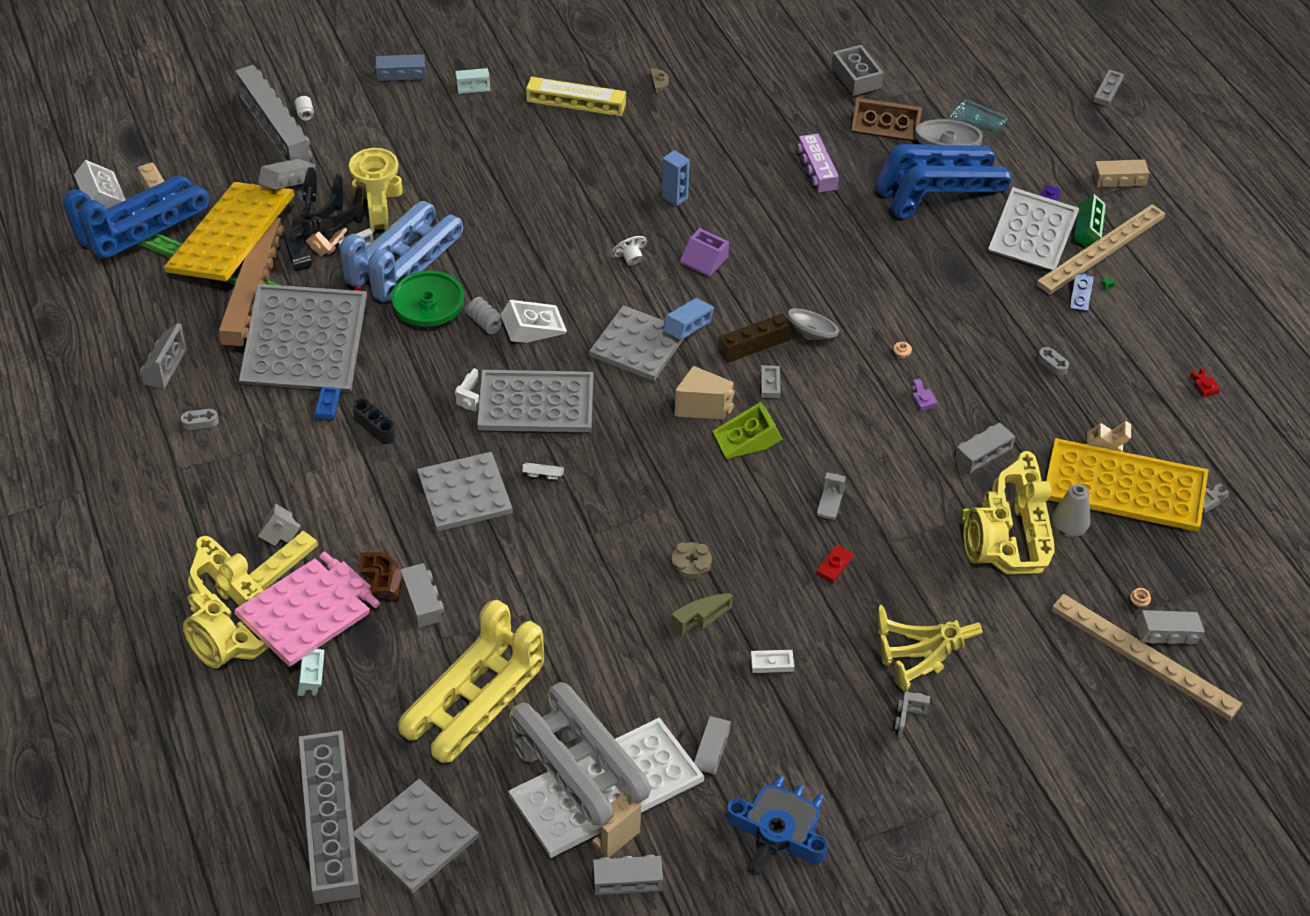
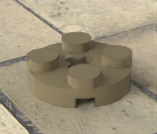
M682 542L677 545L672 554V567L684 578L696 579L702 577V574L706 571L708 572L711 568L712 557L705 544ZM693 558L695 560L693 563H690L688 559Z

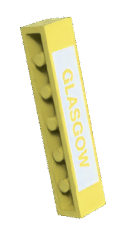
M536 77L530 78L526 88L527 102L616 116H622L626 105V91Z

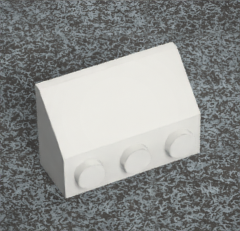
M85 160L74 174L80 190L88 194L91 200H96L104 205L106 209L125 201L113 171Z

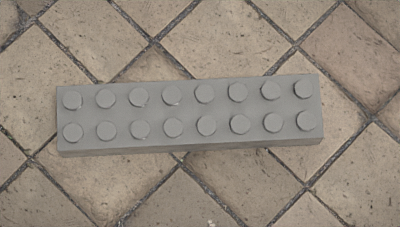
M254 65L235 70L240 98L283 160L301 159L310 163L312 155L308 149L310 145L308 137L303 135L302 129L296 125L294 117H291L288 109L283 107L281 99L276 97L275 91L269 87L267 79H263L261 71L257 70Z
M343 731L300 736L301 770L315 904L359 898L361 895Z

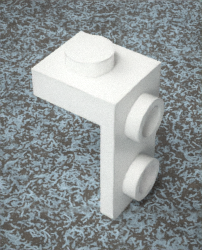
M474 368L470 374L468 373L463 383L457 386L455 390L456 404L474 412L479 409V395L471 392L478 383L477 369Z

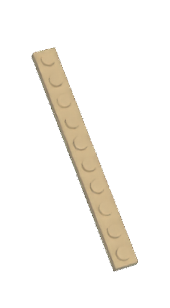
M1153 204L1039 279L1037 286L1051 295L1073 280L1076 274L1085 272L1164 219L1165 213Z
M1063 594L1053 605L1052 612L1225 719L1231 721L1241 708L1242 703L1067 595Z

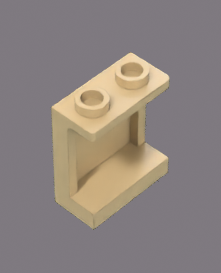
M624 794L611 803L613 808L611 820L600 825L602 833L592 840V844L608 858L640 833L641 805L639 803H631Z

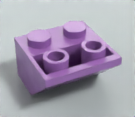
M699 228L690 237L680 263L710 277L728 258L729 241Z

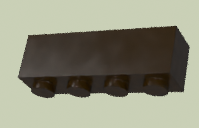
M782 313L719 336L718 352L726 363L784 343L791 338L792 324Z

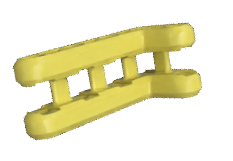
M499 600L490 601L483 607L479 615L480 635L478 639L406 710L398 722L400 735L409 741L417 740L434 724L441 728L443 731L432 742L430 748L432 757L440 763L452 762L540 671L544 663L541 627L532 621H527L521 624L515 633H512L509 608ZM508 645H511L513 654L508 662L500 655L506 650ZM489 668L498 673L482 689L473 684ZM462 696L471 701L455 717L445 712Z

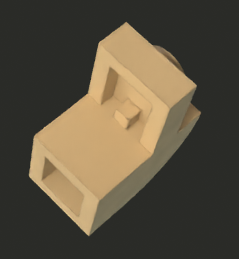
M1125 421L1111 430L1100 423L1087 432V445L1122 452L1123 444L1131 439V424Z

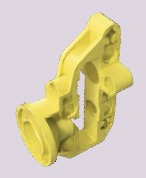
M383 148L361 150L349 162V171L354 178L352 181L353 196L355 197L356 187L360 186L363 192V199H368L372 232H375L377 229H385L386 231L389 228L387 198L398 197L403 192L402 180L396 175L399 167L398 160L391 151Z
M1028 451L1022 452L1011 466L999 474V477L992 485V491L985 493L984 503H982L983 508H971L968 510L964 522L963 538L965 551L970 562L974 564L992 563L1006 575L1040 574L1049 565L1054 553V540L1046 501L1051 496V485L1049 481H1041L1039 467L1033 453ZM1005 483H1015L1017 496L1014 499V511L1017 516H1022L1031 562L1020 561L1016 538L1011 537L1009 539V530L1013 526L1009 502L1006 501Z
M202 536L196 542L195 559L188 578V586L192 594L188 595L187 599L191 605L190 610L194 614L183 622L185 638L197 657L212 668H219L232 658L255 659L269 649V647L262 640H258L241 621L236 626L230 619L232 612L215 594H212L203 585V581L199 576L207 572L216 581L215 587L219 595L225 600L231 597L239 606L264 590L247 574L248 563L241 554L237 553L231 557L211 537Z

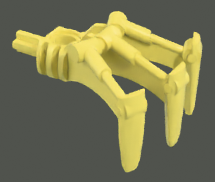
M882 605L879 606L878 633L881 635L880 656L883 664L889 667L893 662L892 658L924 657V661L905 671L901 661L895 663L894 682L903 692H908L911 685L910 680L920 675L923 676L933 670L939 673L944 667L941 662L948 654H951V650L957 651L959 650L958 648H965L964 639L983 634L979 622L961 628L957 620L952 623L951 621L946 622L945 625L910 626L888 620ZM892 631L906 635L907 638L918 640L920 643L903 647H889L885 635Z

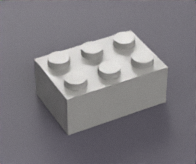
M862 45L833 52L831 68L853 96L882 88L884 73Z

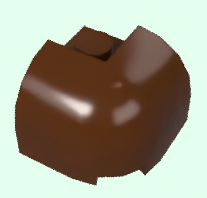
M362 552L358 572L366 577L365 581L371 586L372 595L376 599L385 598L388 601L398 599L402 579L401 568L398 563L385 553Z

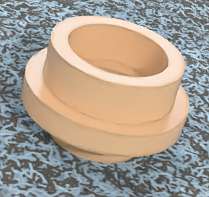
M898 342L893 347L895 356L900 359L907 358L911 354L912 348L906 342Z
M1137 588L1131 593L1130 600L1137 607H1146L1149 605L1151 597L1146 589Z

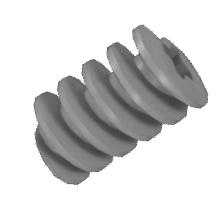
M482 297L475 298L466 306L465 313L488 334H494L499 331L502 325V315L497 313L491 305H488Z

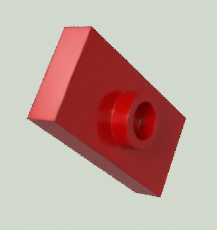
M836 545L817 569L816 575L834 584L853 559L854 553Z

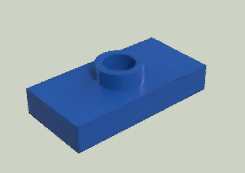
M321 387L315 419L334 420L341 394L340 388Z

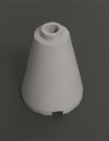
M1080 484L1072 485L1058 503L1051 516V523L1055 530L1058 532L1060 530L1069 537H1077L1083 535L1089 528L1091 523L1089 491L1085 486Z

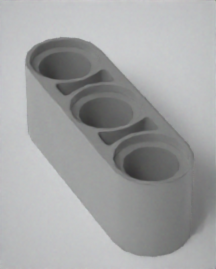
M713 716L709 717L694 762L700 771L713 775L716 774L730 732L731 721Z

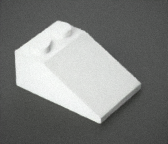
M509 300L501 313L511 341L528 343L563 335L567 332L556 305Z

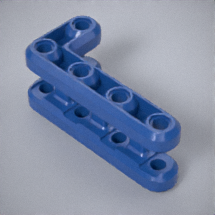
M901 144L895 146L890 151L876 180L875 188L883 197L895 195L890 206L891 211L897 218L904 219L914 214L923 195L927 192H1001L1009 187L1012 175L1005 167H992L995 161V153L988 146Z
M178 175L108 209L98 201L91 200L89 195L82 190L74 189L65 195L63 208L76 240L83 246L90 247L92 252L98 257L106 259L201 213L208 207L210 196L205 189L200 186H193L189 179Z

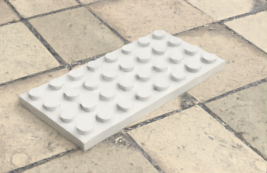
M660 718L615 739L649 781L651 792L647 799L639 803L641 805V812L704 781V775ZM590 755L577 762L592 779L605 772ZM549 772L508 791L509 797L550 858L602 833L600 826L589 823ZM615 785L602 792L608 803H612L623 794Z

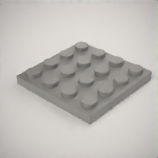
M623 305L590 349L589 356L655 381L684 338L681 340L664 331V320Z
M492 452L417 469L436 531L513 513V508Z
M418 779L354 831V837L365 850L413 894L479 838V833L425 783Z

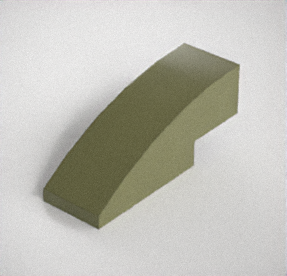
M731 593L718 594L693 601L672 613L671 626L681 635H684L696 625L704 629L732 608L733 595Z

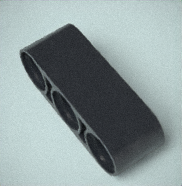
M283 231L284 242L294 270L311 267L312 261L303 235L291 239L288 231Z
M357 399L353 402L354 419L359 425L382 444H390L395 440L394 423L366 399Z

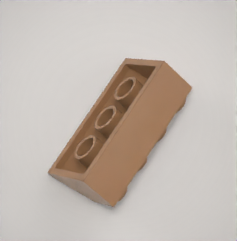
M857 98L851 131L917 140L916 128L920 124L922 107Z

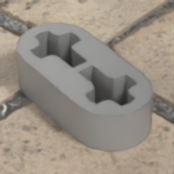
M1044 347L1040 350L1038 361L1059 376L1065 375L1068 372L1069 362L1063 356L1049 347Z
M213 409L188 411L181 416L182 425L187 430L211 428L216 426L219 421L217 412Z

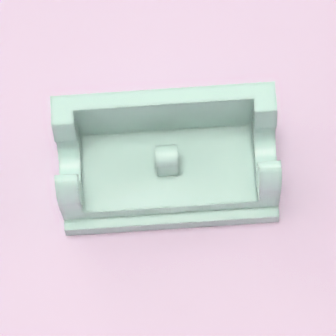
M488 68L456 71L458 94L490 91Z
M316 649L301 659L297 695L304 696L305 691L308 689L312 690L313 696L317 694L322 682L324 650Z

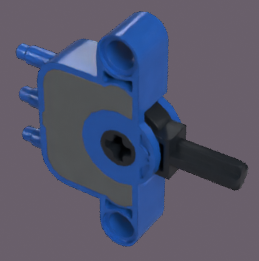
M778 776L773 785H767L761 789L753 804L740 798H734L729 801L726 816L728 823L753 836L758 835L759 850L748 867V870L753 875H760L771 854L776 856L778 852H783L787 849L789 853L813 864H820L825 860L828 847L827 841L824 837L814 833L818 825L819 808L824 799L822 794H818L813 802L801 797L804 790L803 785H798L792 793L781 788L785 779L783 776Z

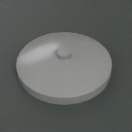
M948 119L929 120L922 122L916 128V139L923 145L980 146L982 143V132L978 128L961 121Z

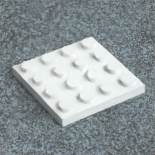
M1012 187L988 251L1038 268L1053 271L1058 266L1079 208Z

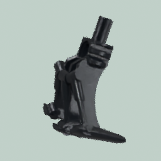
M309 167L306 171L302 195L303 200H305L304 209L292 220V229L288 231L290 238L295 239L300 235L309 238L311 235L320 232L328 239H331L334 236V232L354 218L361 223L363 218V192L360 186L356 187L354 205L339 215L329 217L334 208L342 210L343 179L339 174H336L334 177L331 198L328 203L319 211L310 213V202H316L317 177L315 168Z

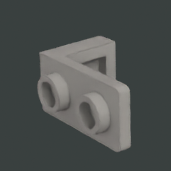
M826 473L824 490L817 510V516L832 520L836 519L844 492L846 476Z
M905 692L904 699H899L897 712H901V717H897L895 729L899 730L898 738H902L906 711L927 715L930 696L921 693Z

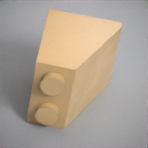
M693 366L676 389L675 416L724 419L727 413H731L734 406L732 403L735 393L733 382Z

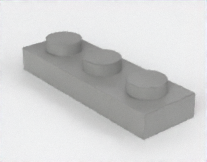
M1109 70L1094 96L1093 102L1109 107L1123 81L1124 74Z

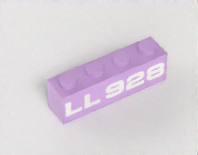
M819 134L799 136V143L796 145L797 152L801 154L802 163L806 165L807 174L812 178V185L816 187L818 192L837 190L839 176Z

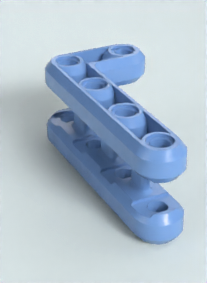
M421 201L409 209L368 247L364 238L356 234L346 236L340 245L345 283L356 288L370 280L373 297L381 302L390 301L393 289L401 279L410 274L423 271L460 237L463 231L461 219L454 215H447L436 225L430 227L429 225L436 216L435 208L432 204ZM419 235L423 236L419 241H417L416 243H414L411 247L407 246L411 241H413V240H414L415 238H417ZM400 255L401 257L395 261L394 257Z

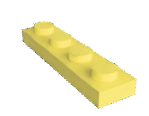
M302 531L249 574V576L265 590L318 546L317 540Z

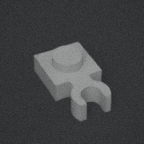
M1217 484L1212 491L1206 488L1203 513L1220 505V500L1228 497V490L1219 492L1222 490V484Z

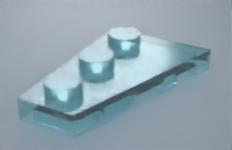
M965 99L950 115L949 120L961 121L973 126L1000 131L1007 124L1009 117Z

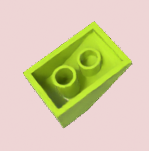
M761 402L713 430L726 459L765 450L783 440L769 412Z

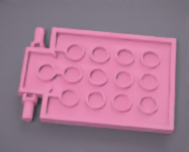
M322 552L320 558L328 565L329 571L319 561L313 559L235 609V615L289 667L368 615L370 609L359 598L367 601L374 608L380 605V602L372 595L371 586L344 561L340 563L326 552Z

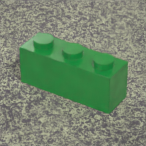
M1095 194L1078 204L1079 211L1074 238L1085 248L1102 238L1106 204Z

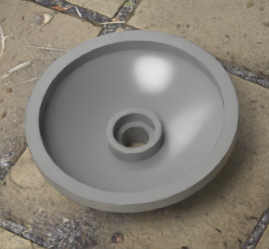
M798 308L788 311L787 317L789 322L806 339H831L839 333L837 325L820 314Z

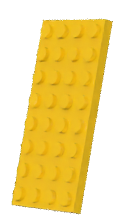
M234 182L164 266L165 271L174 274L227 281L294 197L293 189L280 188L275 190L263 185Z
M1055 438L1046 480L1051 485V496L1048 500L1060 502L1072 485L1080 484L1089 491V504L1092 510L1199 532L1208 469Z

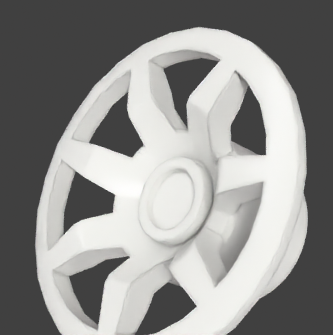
M643 236L628 238L617 244L613 248L611 255L614 258L624 256L627 265H636L643 260L641 250L646 246L647 239Z

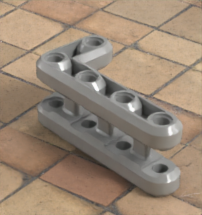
M559 682L548 689L546 695L548 714L543 717L538 712H535L529 703L522 702L511 709L509 718L515 751L520 759L528 763L539 759L590 824L600 826L611 820L613 808L602 792L613 785L631 803L638 804L649 797L651 787L647 777L568 684ZM575 738H578L580 743L569 749L563 744V742L568 743ZM589 755L605 771L593 779L577 763Z

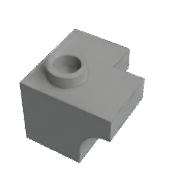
M275 504L266 516L258 537L276 546L280 539L289 543L300 529V524L292 518L291 512Z

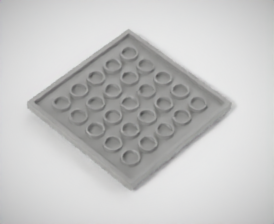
M258 284L239 378L240 384L321 390V387L340 388L341 392H351L367 299L366 291Z

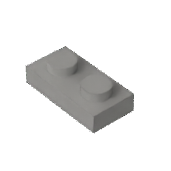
M761 365V398H780V366Z

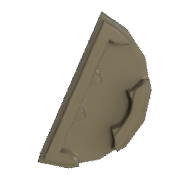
M650 68L655 93L662 92L669 85V77L662 70Z

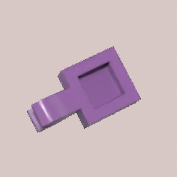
M920 378L913 380L914 386H911L914 392L912 399L919 411L937 407L938 402L931 390H924Z

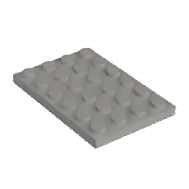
M482 370L478 430L591 432L593 372Z

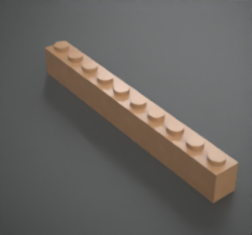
M281 218L275 219L244 259L219 329L222 345L243 346L245 339L248 337L257 285L265 284V280L269 279V269H272L273 258H276L277 247H280V237L283 236L284 226H281Z

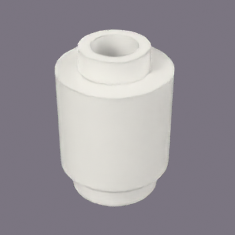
M307 96L298 97L295 100L298 116L302 120H310L314 114L311 99Z

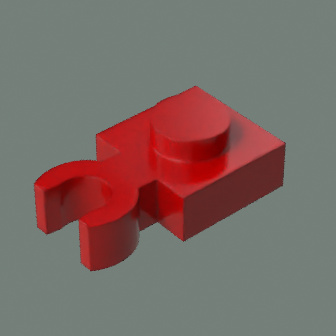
M1200 368L1199 374L1194 370L1191 371L1190 377L1195 381L1194 386L1202 398L1219 394L1220 387L1212 376L1206 377L1205 369Z

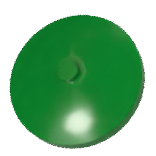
M420 271L410 274L401 279L392 292V306L397 316L403 321L416 326L430 327L444 324L455 318L464 305V291L461 284L451 275L439 271Z

